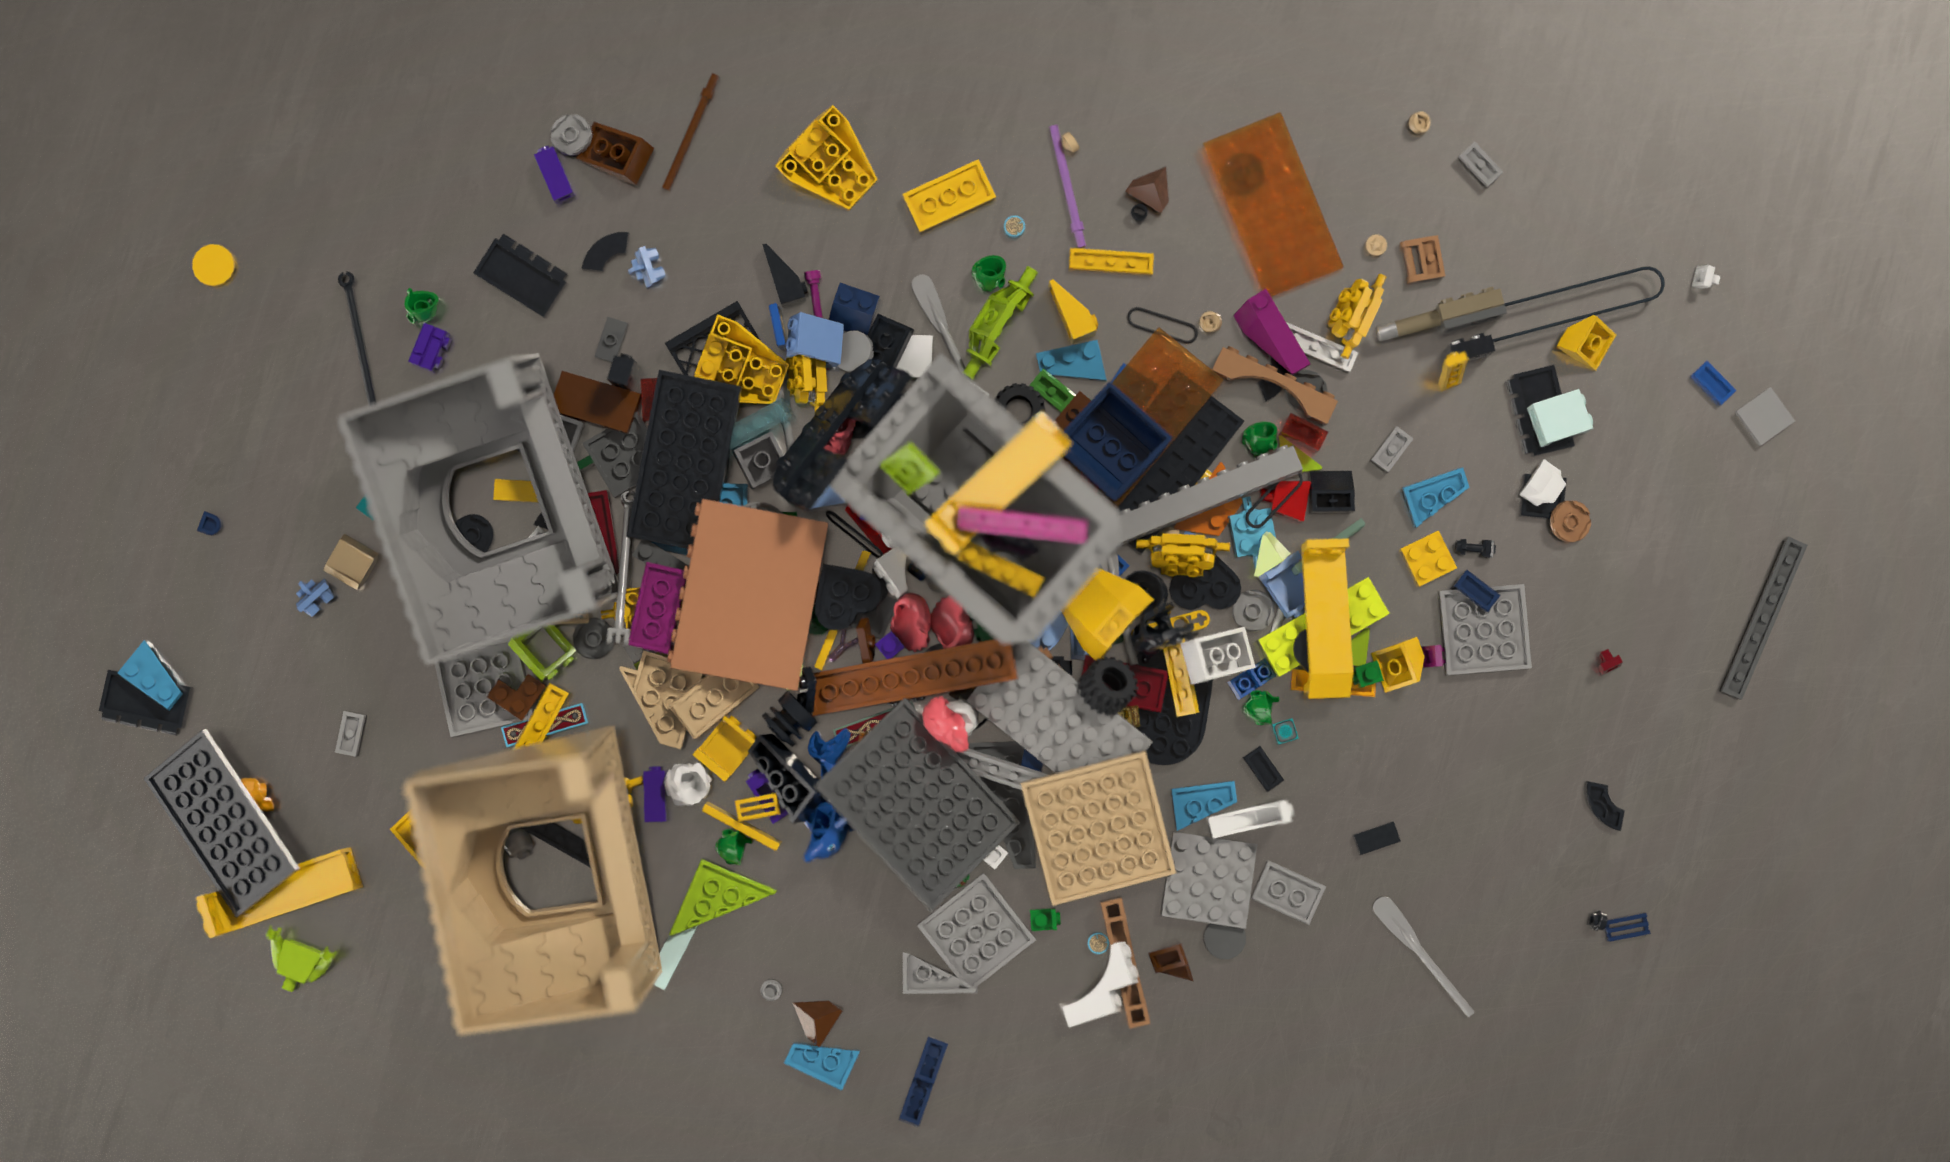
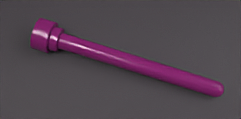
M821 271L804 272V278L807 281V285H810L813 314L816 317L822 318L818 288Z

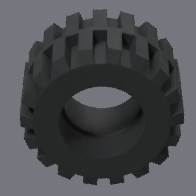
M1024 383L1007 385L1002 391L998 392L994 399L1004 410H1006L1011 400L1023 399L1027 401L1031 407V415L1026 421L1020 423L1025 428L1041 412L1045 414L1044 400L1041 398V394L1034 390V387H1029Z
M1107 656L1101 659L1098 658L1079 680L1081 683L1078 687L1082 690L1080 696L1084 697L1083 702L1089 704L1091 710H1097L1098 714L1104 713L1105 716L1118 714L1136 695L1138 687L1136 686L1137 679L1134 678V672L1130 671V667L1128 665L1125 666L1120 659L1118 661L1115 660V657H1110L1109 659ZM1104 682L1107 683V684L1112 688V690L1109 689V688L1104 684Z

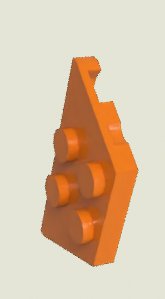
M1222 462L1218 464L1209 479L1216 477L1218 472L1226 469ZM1242 498L1178 522L1173 528L1219 537L1229 523L1228 516L1234 515L1242 505Z

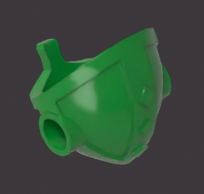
M997 255L986 256L972 266V276L981 290L991 291L997 287L1002 288L1004 286L1006 262L1002 257Z
M409 288L404 303L405 309L408 312L406 314L408 321L411 323L431 321L437 312L438 296L433 292L413 291Z
M1271 422L1255 423L1244 430L1242 444L1247 445L1252 454L1257 457L1268 453L1270 450H1276L1278 445L1276 439L1277 427Z
M1252 691L1250 693L1251 697L1243 707L1245 714L1255 720L1256 725H1272L1273 702H1279L1280 698L1273 697L1268 691Z
M726 829L722 831V836L715 843V851L727 864L740 866L746 844H752L753 839L747 838L739 831L733 832L731 829Z

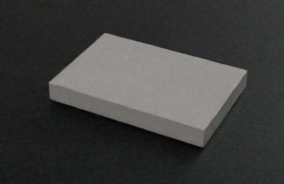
M1267 860L1250 899L1310 925L1326 886Z

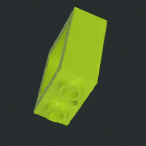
M554 625L543 626V629L565 654L546 669L523 644L542 627L513 636L508 643L511 649L541 682L546 678L551 680L559 673L558 668L562 665L567 667L574 661L573 656L577 651Z

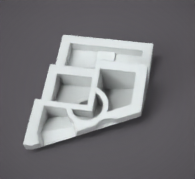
M912 335L897 368L907 371L913 376L912 378H920L932 364L933 335Z

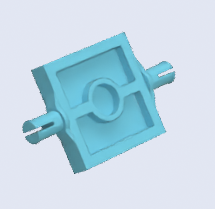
M1251 496L1242 498L1244 510L1238 514L1229 515L1228 519L1235 556H1253L1256 568L1262 535L1267 531L1271 532L1275 538L1276 536L1272 517L1260 528H1252L1247 524L1246 513L1252 507ZM1254 509L1249 515V521L1253 525L1261 524L1271 513V509Z

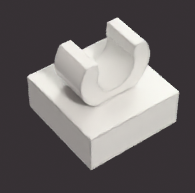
M1710 265L1697 266L1692 287L1701 289L1710 288L1713 284L1718 285L1720 276L1714 274L1715 267Z

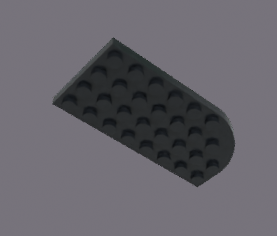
M1177 370L1145 411L1150 418L1173 437V440L1167 445L1156 461L1116 502L1100 488L1099 494L1119 512L1125 509L1132 511L1139 508L1138 505L1140 503L1157 501V497L1162 494L1169 493L1172 495L1177 493V489L1182 486L1189 485V487L1196 485L1197 481L1201 479L1242 426L1244 420ZM1156 531L1139 539L1149 540L1151 536H1156L1159 533V531ZM1137 539L1127 543L1141 555L1146 549L1136 548Z

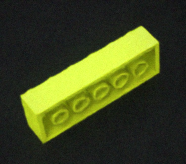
M1369 577L1348 588L1351 636L1390 614ZM1305 613L1256 640L1277 677L1300 665L1294 657L1293 644L1297 635L1306 629Z

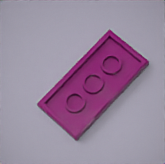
M646 562L628 645L669 654L672 646L673 629H676L677 624L675 620L677 608L681 607L682 602L679 599L681 587H685L687 580L683 578L684 570Z

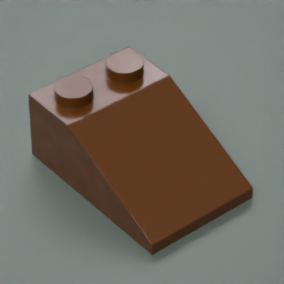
M593 122L591 126V143L585 151L577 155L576 159L615 178L637 185L654 147L641 137Z

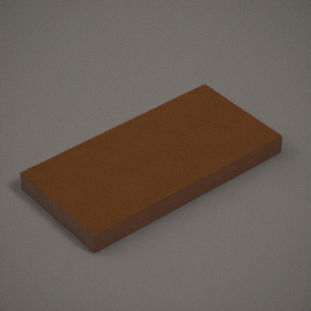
M565 371L561 372L554 392V398L560 415L625 434H629L642 396L638 392Z

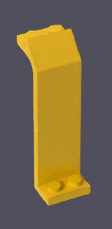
M1041 412L925 522L928 531L942 541V545L947 551L952 552L954 555L957 554L978 532L958 529L960 506L1001 511L1062 455L1072 442Z
M1349 539L1306 540L1301 545L1309 678L1308 682L1303 685L1304 694L1308 693V699L1346 698L1351 696L1353 662L1345 551L1349 548Z
M351 847L297 864L300 869L237 918L219 891L196 897V906L198 912L202 915L205 933L208 934L209 938H213L363 888Z

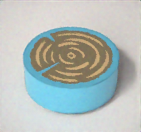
M1019 216L1008 217L1004 223L1005 233L1013 238L1021 236L1025 230L1023 219Z
M1096 932L1089 937L1088 947L1093 953L1102 954L1108 949L1109 940L1105 934Z

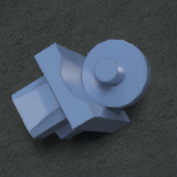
M645 246L639 247L638 251L635 252L636 259L631 260L633 268H630L628 273L629 275L635 274L638 281L644 279L646 287L650 288L656 282L664 279L666 275L662 266L652 268L651 262L659 259L657 249H646Z
M325 578L312 590L311 588L316 584L312 579L307 584L302 580L298 583L301 589L296 594L301 598L306 593L296 603V608L300 612L304 611L313 617L320 610L313 602L316 598L320 597L325 603L334 598V594L329 588V582Z

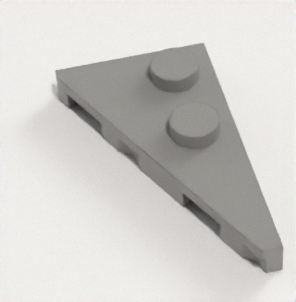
M903 953V994L978 993L977 987L909 953Z

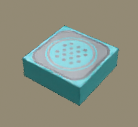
M1293 718L1272 724L1278 745L1299 739Z

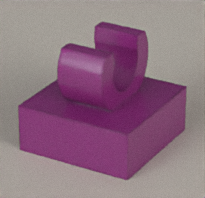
M1441 645L1421 647L1425 656L1423 668L1443 666L1446 663L1445 659L1442 660V652H1445V648H1441Z

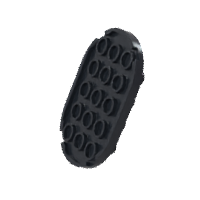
M1164 649L1151 657L1147 663L1142 661L1143 654L1139 652L1136 655L1138 660L1136 665L1168 671ZM1169 675L1161 713L1138 708L1132 710V712L1135 711L1134 720L1137 713L1136 726L1134 727L1153 741L1145 751L1149 763L1156 765L1176 764L1185 760L1197 750L1206 730L1213 679L1194 684L1199 713L1177 717ZM1125 709V710H1124V712H1125V719H1129V717H1130V711H1129L1128 715L1126 716L1127 711H1128L1129 709Z

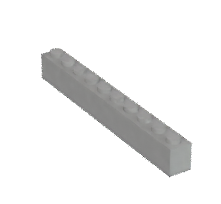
M1287 445L1277 448L1274 454L1269 456L1268 453L1259 455L1254 462H1242L1236 465V469L1231 471L1228 469L1222 470L1212 479H1209V477L1202 478L1197 481V485L1189 487V485L1182 486L1177 489V493L1172 495L1165 493L1157 497V501L1152 503L1145 501L1138 505L1139 508L1135 510L1125 509L1119 512L1121 544L1119 546L1302 473L1303 468L1294 446L1288 448Z

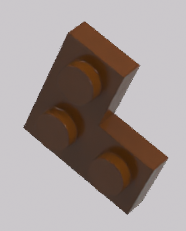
M528 674L516 691L499 679L487 698L523 721L546 688V685Z

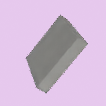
M1771 387L1735 411L1759 446L1795 422Z

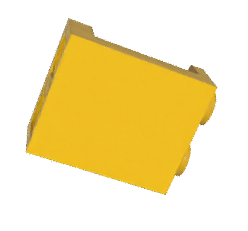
M732 715L730 717L724 716L703 744L692 754L724 782H727L750 754L748 750L758 737L751 730L747 729L744 731L739 727L741 722Z

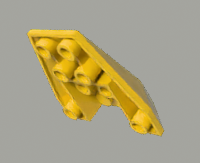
M833 105L808 125L784 151L775 165L789 181L848 210L878 180L849 121Z
M717 314L693 376L742 386L740 403L775 404L789 364L738 322Z
M1099 568L1061 611L1082 649L1094 660L1104 657L1110 651L1112 644L1134 619L1146 610L1154 599L1139 585Z

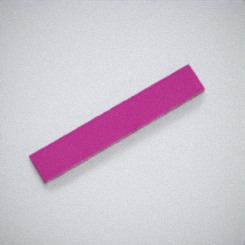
M960 506L958 529L1086 543L1088 520Z

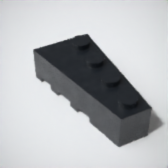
M774 734L759 735L748 752L761 773L767 777L768 785L771 790L776 792L782 808L787 810L791 823L806 822L823 799V796L814 787L819 780Z

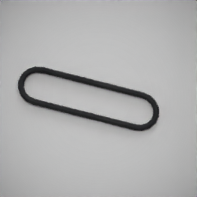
M1141 307L1132 308L1127 315L1131 326L1172 340L1189 344L1193 343L1198 337L1197 328L1193 324ZM1140 310L1190 326L1194 329L1195 336L1189 341L1136 325L1131 321L1130 316L1133 311Z
M1301 473L1298 474L1300 479L1298 485L1261 524L1253 525L1249 521V515L1279 482L1273 484L1246 513L1247 524L1252 528L1262 527L1301 486L1303 481Z
M826 511L827 518L874 557L880 558L881 556L874 553L839 525L829 514L836 517L883 556V552L840 516L832 511Z

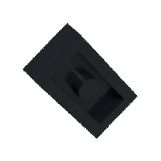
M811 667L802 668V676L799 678L800 693L797 694V701L808 713L814 712L817 680Z

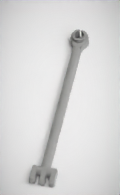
M628 490L621 495L624 517L615 628H608L607 643L610 644L612 636H616L615 644H620V636H625L624 645L629 643L630 630L623 629L630 537L627 536L635 495V492L631 491L630 495L633 499L627 500Z

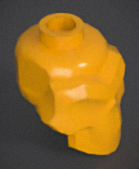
M256 778L240 779L261 811H274L272 799L266 798L267 790L265 783H259Z

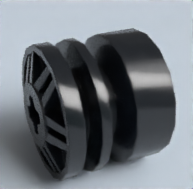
M1141 570L1135 571L1125 578L1139 585L1144 591L1148 588V593L1154 599L1141 614L1142 616L1156 607L1167 603V585L1158 575Z
M787 691L778 699L783 709L779 711L771 706L769 709L775 716L772 718L765 712L762 717L768 728L781 741L793 747L796 743L790 736L794 734L800 740L802 736L797 729L801 727L809 732L818 721Z

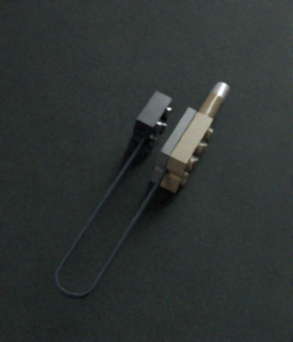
M1645 266L1504 303L1501 289L1494 290V287L1482 289L1477 295L1470 292L1461 295L1458 300L1453 301V297L1441 300V303H1438V306L1433 311L1376 326V334L1379 341H1384L1437 327L1440 335L1500 319L1507 313L1506 306L1642 270L1654 271L1661 280L1660 291L1650 298L1492 339L1491 335L1485 336L1484 333L1476 334L1469 341H1464V338L1454 340L1444 350L1445 357L1454 352L1459 354L1465 352L1468 358L1467 362L1488 357L1491 353H1494L1496 350L1493 342L1652 301L1662 294L1665 280L1658 269Z

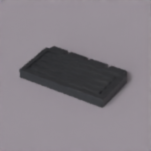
M503 234L499 240L495 238L473 274L545 318L565 288L567 282L564 280L568 273L557 266H554L551 272H549L548 270L552 263L538 254L533 261L530 260L534 252L520 243L514 250L513 247L516 241L506 234Z
M1555 365L1512 375L1513 379L1507 380L1506 384L1509 395L1517 394L1518 396L1510 400L1514 416L1520 414L1523 416V418L1516 419L1519 435L1527 434L1528 438L1521 440L1524 454L1532 453V456H1538L1574 447L1573 436L1541 447L1527 407L1533 403L1562 394Z
M108 670L99 711L102 712L101 720L117 723L120 715V724L137 728L139 721L142 720L141 729L158 732L160 724H162L161 733L177 736L179 728L183 729L192 687L176 684L182 695L173 707L167 710L122 678L118 671Z

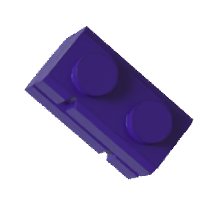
M424 323L408 362L433 373L436 369H440L443 363V358L441 357L443 350H447L451 343L450 333Z

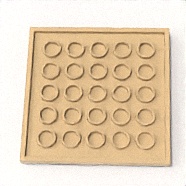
M1145 750L1021 782L1052 906L1176 874Z

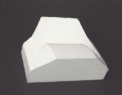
M1543 459L1519 495L1535 506L1542 503H1554L1566 486V483L1561 476V471Z

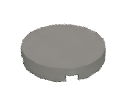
M563 115L555 121L551 128V143L563 155H579L591 143V126L579 115Z
M859 331L844 333L841 364L837 366L850 373L867 360L872 359L874 353L872 351L873 344L869 337Z
M1248 590L1241 593L1237 602L1233 604L1232 615L1235 622L1240 627H1245V630L1260 631L1272 622L1275 607L1271 598L1266 593L1260 590Z

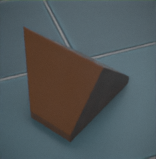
M1166 166L1134 179L1125 192L1162 213L1169 202Z
M1180 942L1148 953L1155 973L1160 972L1193 981L1190 967Z
M830 1001L793 1002L806 1037L820 1047L842 1013V1010Z

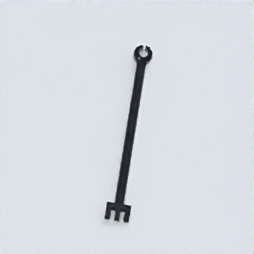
M346 271V273L342 272L338 276V283L344 288L368 406L377 404L353 291L356 278L352 273ZM345 275L349 276V281L347 283L343 282V278L345 277Z

